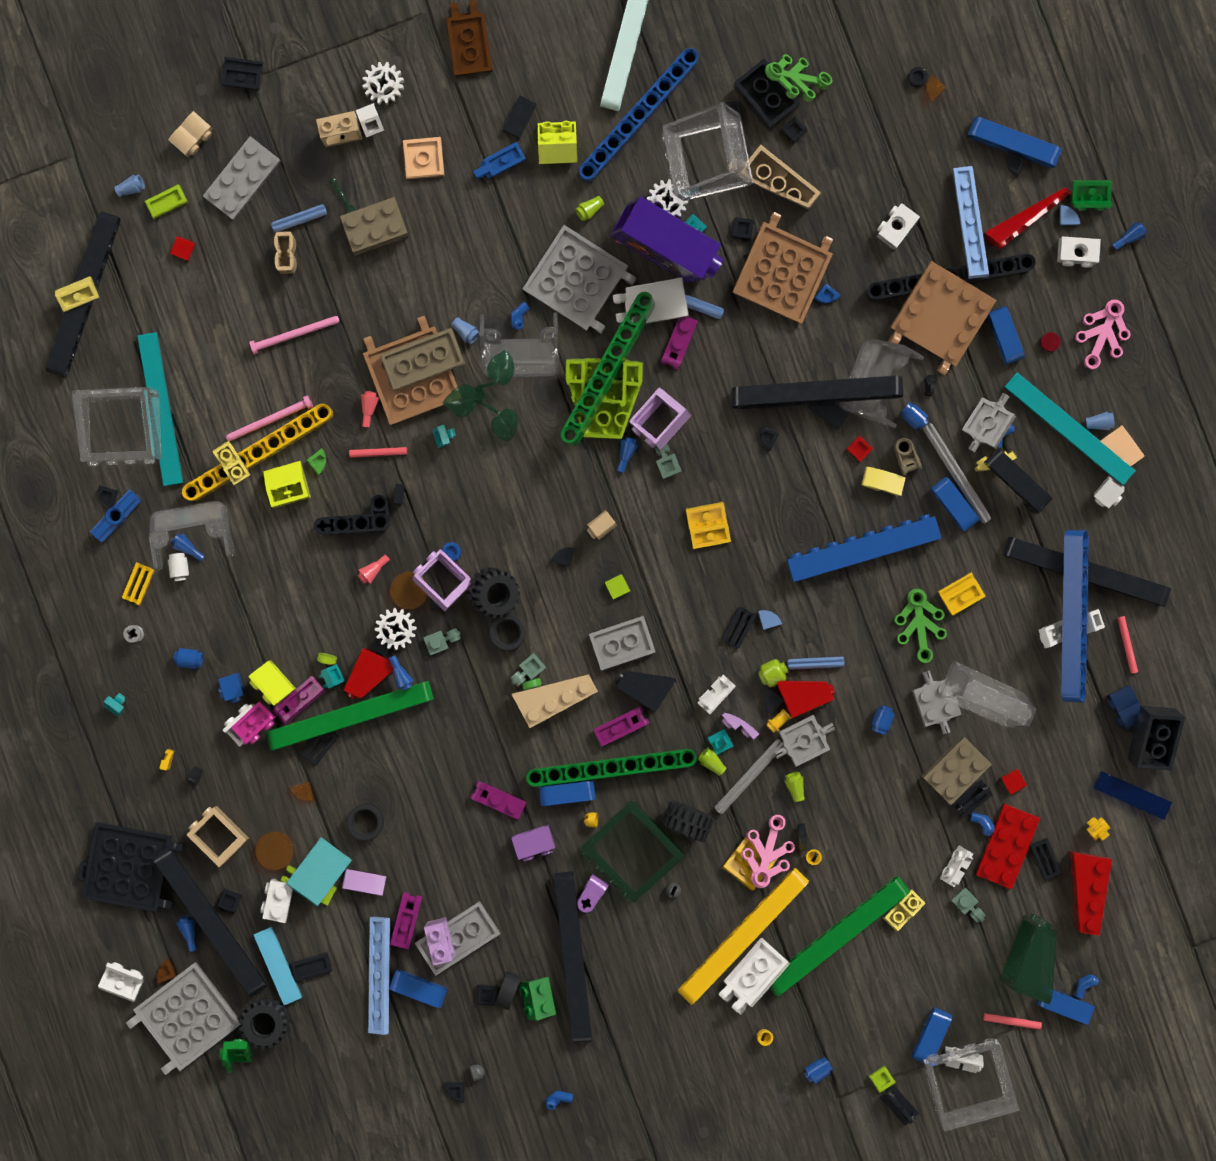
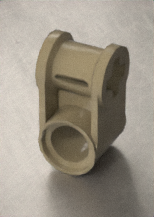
M907 438L898 439L894 443L893 448L903 476L917 469L922 470L920 459L911 440ZM902 441L908 445L906 452L899 450V444Z

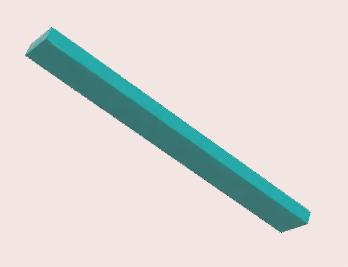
M158 333L137 335L163 485L181 484L184 482Z
M1018 372L1004 387L1122 486L1136 471Z

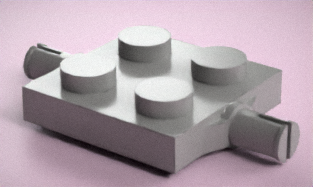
M1002 393L997 402L981 398L962 429L963 432L969 434L974 439L968 447L970 451L975 453L980 443L987 444L994 449L997 448L1016 417L1015 414L1004 408L1009 398L1008 395Z
M930 670L923 672L926 684L912 690L923 725L927 727L932 724H940L943 735L950 733L947 721L962 715L950 679L933 681Z
M811 715L779 731L783 747L774 751L776 758L778 759L787 754L791 757L795 767L829 751L830 748L826 742V734L835 730V727H832L834 725L830 723L821 727L814 715Z

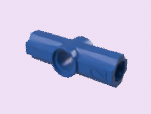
M129 489L112 508L108 509L106 515L90 532L99 541L104 543L119 525L126 521L127 517L142 500ZM115 511H119L121 515L118 521H114L112 518Z

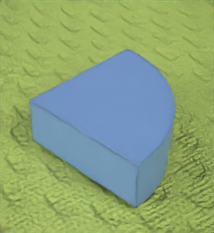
M1063 205L1059 206L1060 226L1080 225L1079 217L1073 209Z
M766 610L758 611L763 629L782 624L779 617L773 612Z

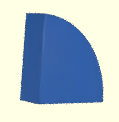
M825 284L814 300L820 303H831L841 295L828 284Z

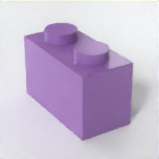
M549 824L511 837L518 860L522 858L523 861L531 860L538 853H541L542 856L552 853V849L555 848Z

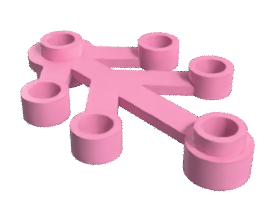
M1119 300L1109 301L1104 310L1094 314H1086L1083 317V323L1087 326L1092 325L1095 320L1107 318L1104 324L1087 331H1079L1075 335V340L1078 343H1083L1088 338L1099 334L1091 354L1084 359L1085 367L1090 370L1099 367L1101 363L1099 354L1106 338L1111 347L1110 355L1113 358H1119L1123 354V350L1119 347L1111 327L1114 320L1119 329L1118 338L1121 341L1130 338V331L1126 328L1122 318L1124 305ZM1112 306H1115L1117 308L1116 313H1113L1111 311ZM1087 316H1090L1092 318L1091 323H1088L1086 321ZM1122 331L1127 333L1126 338L1121 336ZM1083 334L1084 340H1080L1078 335ZM1114 349L1119 350L1120 354L1118 356L1114 354ZM1089 359L1094 360L1093 366L1088 363Z
M774 815L769 819L770 832L765 848L759 839L758 831L750 830L746 834L747 839L753 843L761 858L759 867L753 857L754 852L752 849L746 848L741 852L742 858L747 860L753 871L751 881L757 888L766 887L770 883V877L779 872L787 871L790 867L787 860H780L777 866L767 870L769 862L786 853H791L795 849L794 843L787 841L783 843L782 847L773 851L778 830L783 829L785 826V819L781 815ZM775 819L779 823L777 827L773 825ZM751 832H754V833H755V835H756L755 839H751V837H750V833H751ZM787 844L791 845L790 851L786 849ZM745 851L750 852L749 858L745 856ZM782 862L786 864L785 869H782L780 866ZM758 875H762V877H763V881H762V882H759V881H758V879H757Z

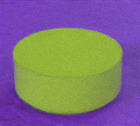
M318 653V662L328 665L336 664V656Z

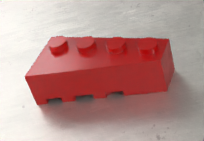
M1070 851L1076 930L1080 933L1100 936L1112 859Z

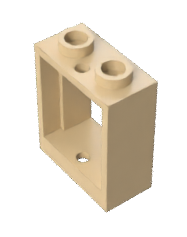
M354 111L316 119L320 138L325 147L363 139L360 123Z
M215 806L213 808L209 807L203 812L202 816L204 818L200 822L196 820L188 828L190 832L187 836L218 867H221L249 838ZM213 815L237 837L219 857L195 834Z

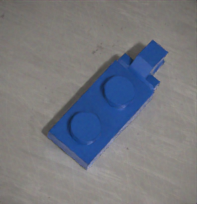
M515 142L483 159L480 163L481 167L473 172L477 180L484 176L488 179L493 178L525 161L526 158L518 143Z

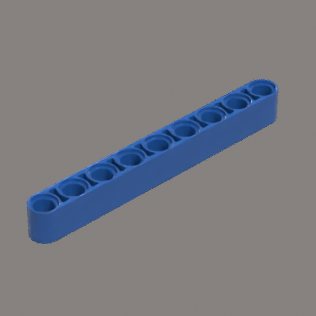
M685 49L585 160L579 170L582 181L586 183L594 181L698 64L699 57L695 49ZM687 55H692L695 58V60L691 63L686 62L685 57ZM675 69L681 70L682 75L680 77L673 76L672 71ZM665 83L670 88L667 91H662L659 86ZM655 98L657 103L649 105L646 102L647 99ZM642 112L644 117L638 120L635 119L634 114ZM623 126H629L631 128V132L628 134L622 133L621 128ZM611 140H616L619 145L616 148H611L608 143ZM599 154L605 155L606 160L604 162H598L595 159L596 156ZM587 168L593 171V174L589 177L583 175V171Z
M1067 530L1064 535L1061 685L1063 702L1083 703L1086 697L1089 536L1086 530Z

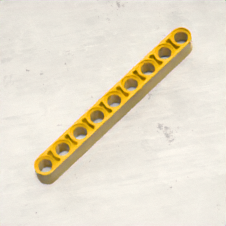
M319 404L237 454L240 458H245V466L249 470L329 422L333 417V411L328 405ZM323 408L328 409L327 417L320 418L319 411ZM306 418L312 420L309 428H304L302 425L303 420ZM289 428L295 429V436L292 438H288L286 435ZM278 438V446L272 448L270 446L271 439ZM256 448H261L263 451L262 456L259 458H255L253 454ZM219 464L186 484L182 489V494L189 501H198L231 480L228 476L226 478L221 476L223 467ZM211 477L213 485L206 488L204 481ZM194 487L197 493L194 497L190 498L188 491Z
M793 868L681 985L677 992L691 1005L694 1004L801 892L809 880L796 868Z

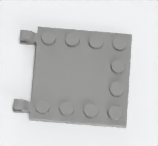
M563 225L523 287V290L587 331L589 327H592L602 334L605 326L595 320L596 316L620 279L633 286L636 277L626 272L628 265Z
M196 962L133 1010L136 1015L126 1022L131 1029L142 1021L171 1059L170 1062L161 1068L165 1075L175 1067L181 1071L241 1025L238 1016Z

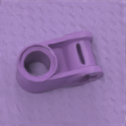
M592 874L577 900L579 909L582 912L592 911L609 884ZM587 898L590 899L589 903L591 906L582 907L583 903L581 901L587 900Z

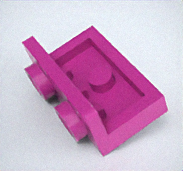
M259 701L231 728L243 740L245 745L249 742L253 744L260 738L258 734L263 729L267 731L275 724L273 720L276 717Z

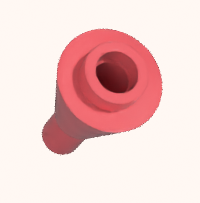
M365 391V394H361L362 411L364 414L363 427H370L371 415H373L380 398L376 396V392Z
M384 555L377 562L359 569L358 578L364 584H371L381 570V567L390 559L387 555Z

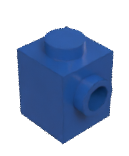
M240 673L218 679L220 683L218 690L221 698H224L225 701L231 700V703L243 700L242 696L246 695Z

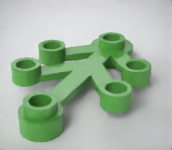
M787 54L783 55L778 63L773 62L765 67L767 77L770 80L778 81L787 89L786 95L790 99H795L799 95V89L803 92L802 97L806 102H811L816 97L815 92L809 89L803 82L815 84L820 90L827 89L832 83L831 76L826 72H821L817 77L800 74V71H804L809 66L805 58H800L790 71L783 69L788 68L793 62L792 58ZM787 79H789L795 86H792Z
M913 589L907 596L908 604L900 614L895 616L894 622L897 625H904L906 617L913 609L915 610V617L904 632L898 634L897 642L899 644H906L909 641L910 635L917 628L920 648L917 652V659L922 663H928L933 658V652L927 647L925 627L932 631L937 639L946 638L947 631L944 628H939L923 615L922 607L929 611L935 620H942L944 612L926 601L927 596L923 590ZM916 594L920 596L918 602H915L913 599ZM937 611H940L942 614L940 618L935 617ZM899 616L904 618L902 623L897 622ZM939 630H942L944 632L943 637L938 636L937 633ZM901 635L906 636L905 642L900 641L899 638ZM924 651L928 654L926 659L921 657V653Z

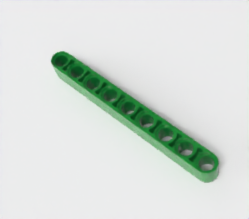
M641 292L636 296L562 429L561 438L566 445L575 447L580 443L618 375L623 362L629 355L654 310L655 302L650 293ZM649 299L650 303L648 305H641L642 300ZM634 316L641 317L637 323H633L631 320ZM624 333H631L629 339H622ZM616 349L622 350L619 356H613V352ZM606 366L613 367L609 373H604V368ZM598 382L603 383V387L600 390L594 389ZM593 399L594 404L592 406H585L587 400ZM584 416L585 419L582 423H576L577 417ZM569 433H575L573 440L566 439Z
M429 681L413 685L404 691L400 689L265 732L270 751L415 706L433 700L434 697Z
M691 749L670 750L534 768L528 772L526 779L529 785L537 787L690 767L695 764L697 757ZM686 752H690L693 755V760L689 763L682 760V756ZM666 755H672L674 762L671 765H666L663 762V758ZM648 757H652L655 760V765L651 768L644 765V761ZM626 761H635L636 767L633 770L626 769ZM610 762L617 765V770L613 773L606 770V765ZM589 765L597 766L598 772L595 775H590L587 772ZM571 767H575L579 771V775L575 778L568 775V770ZM551 770H557L560 773V777L557 780H552L549 777ZM533 772L539 773L541 776L540 781L532 782L530 774Z
M899 876L893 878L788 961L790 965L769 989L776 997L783 994L910 893L909 888Z

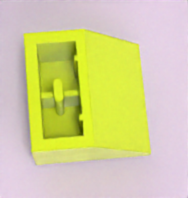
M576 122L538 123L539 164L577 162Z
M301 461L263 471L266 491L272 508L311 498Z
M267 661L248 676L251 679L249 683L254 689L261 690L264 694L262 696L269 705H278L296 690L272 661Z

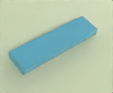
M273 927L254 934L283 1005L302 998Z

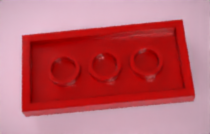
M1003 803L994 826L995 830L989 838L976 875L1012 889L1040 818Z

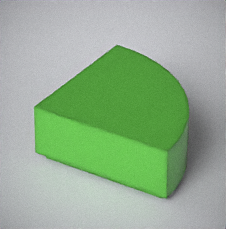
M322 448L307 459L318 475L324 471L327 461L326 454Z

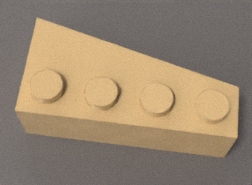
M762 145L757 148L737 174L738 178L807 209H810L821 195L820 191Z
M587 674L512 693V696L529 728L591 696L598 692L590 675Z

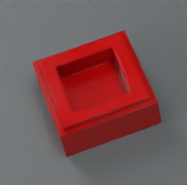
M177 236L170 254L189 261L196 243Z
M858 436L846 450L860 463L873 448L861 436Z
M1018 768L1000 777L1010 795L1027 786Z

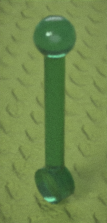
M331 178L330 184L334 185L347 205L348 212L355 211V207L349 203L339 188L337 179Z

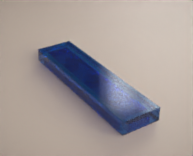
M1100 771L1093 787L1100 792L1164 820L1172 804L1171 801L1103 771Z

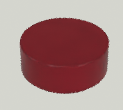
M1054 332L1046 333L1040 341L1041 347L1047 352L1057 350L1061 343L1060 337Z

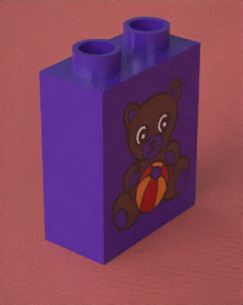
M641 196L627 204L609 236L678 278H683L687 283L699 279L705 280L707 277L713 278L723 262V258L716 254L722 244Z

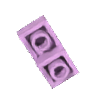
M724 712L722 714L724 717L722 722L729 729L733 727L736 730L741 725L743 728L740 730L747 738L751 736L755 739L759 735L753 727L742 719Z
M345 869L342 888L383 895L386 876Z

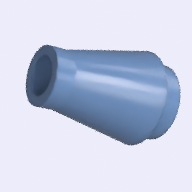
M132 175L115 186V191L119 197L141 193L145 189V184L140 175Z
M459 317L451 324V327L456 330L465 343L473 344L480 335V332L477 331L478 328L461 320Z
M1107 411L1086 418L1087 429L1110 430V428H1115L1113 413H1108Z

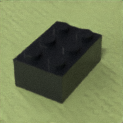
M763 59L734 82L733 88L764 127L770 131L797 110L800 102L797 98L790 99L786 95L787 89L778 81L770 80L767 77L765 67L768 65V62Z
M1140 706L1127 759L1136 768L1172 771L1186 717L1176 708Z

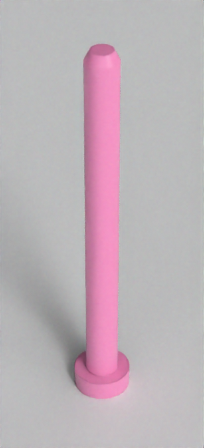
M333 316L256 343L254 340L249 343L253 354H257L260 349L337 324L339 318L338 316Z
M308 395L304 396L303 401L229 433L226 439L233 441L306 407L311 409L313 404Z

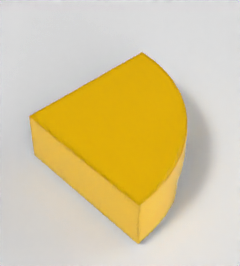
M168 749L165 751L164 760H161L160 769L170 770L174 755L173 750Z

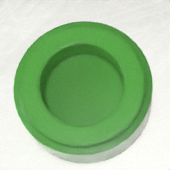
M537 678L522 683L523 690L541 686V679Z

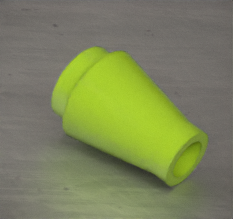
M597 196L578 204L575 211L583 222L589 221L605 204L602 198Z
M707 748L698 757L701 765L718 776L726 770V767L714 750Z
M800 772L787 774L785 776V783L793 797V801L799 802L804 800L803 776H801Z

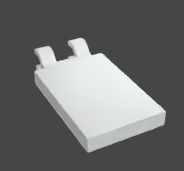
M683 278L626 287L625 294L613 295L614 303L620 304L625 302L626 312H628L639 293H650L655 302V307L646 324L689 316ZM642 300L641 305H648L650 303V300ZM627 313L616 314L617 322L621 323ZM634 316L631 322L637 323L641 317Z
M761 937L724 980L727 986L719 993V996L726 1002H729L734 994L738 1000L732 1005V1008L741 1015L746 1010L748 1004L751 1007L756 1004L790 963Z

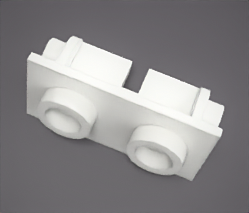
M724 675L719 676L711 685L713 689L711 691L707 690L699 697L697 702L709 714L736 687Z
M958 846L953 852L947 867L944 868L940 879L953 887L956 884L959 885L965 874L960 871V868L963 867L967 870L973 860V853Z
M945 1046V1056L942 1059V1063L945 1066L959 1069L960 1063H963L962 1070L973 1073L980 1072L981 1067L983 1068V1055H979L976 1052L963 1051L956 1047Z

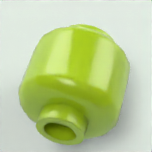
M773 659L761 665V671L758 673L764 685L774 687L777 685V682L786 681L788 669L784 662L780 663L779 660Z

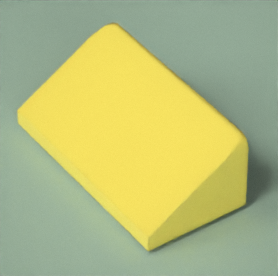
M91 277L55 291V296L63 312L99 298Z

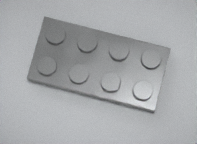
M250 136L203 197L234 221L281 160Z
M480 901L447 922L455 951L453 961L433 966L426 936L415 942V945L435 976L500 934V931Z

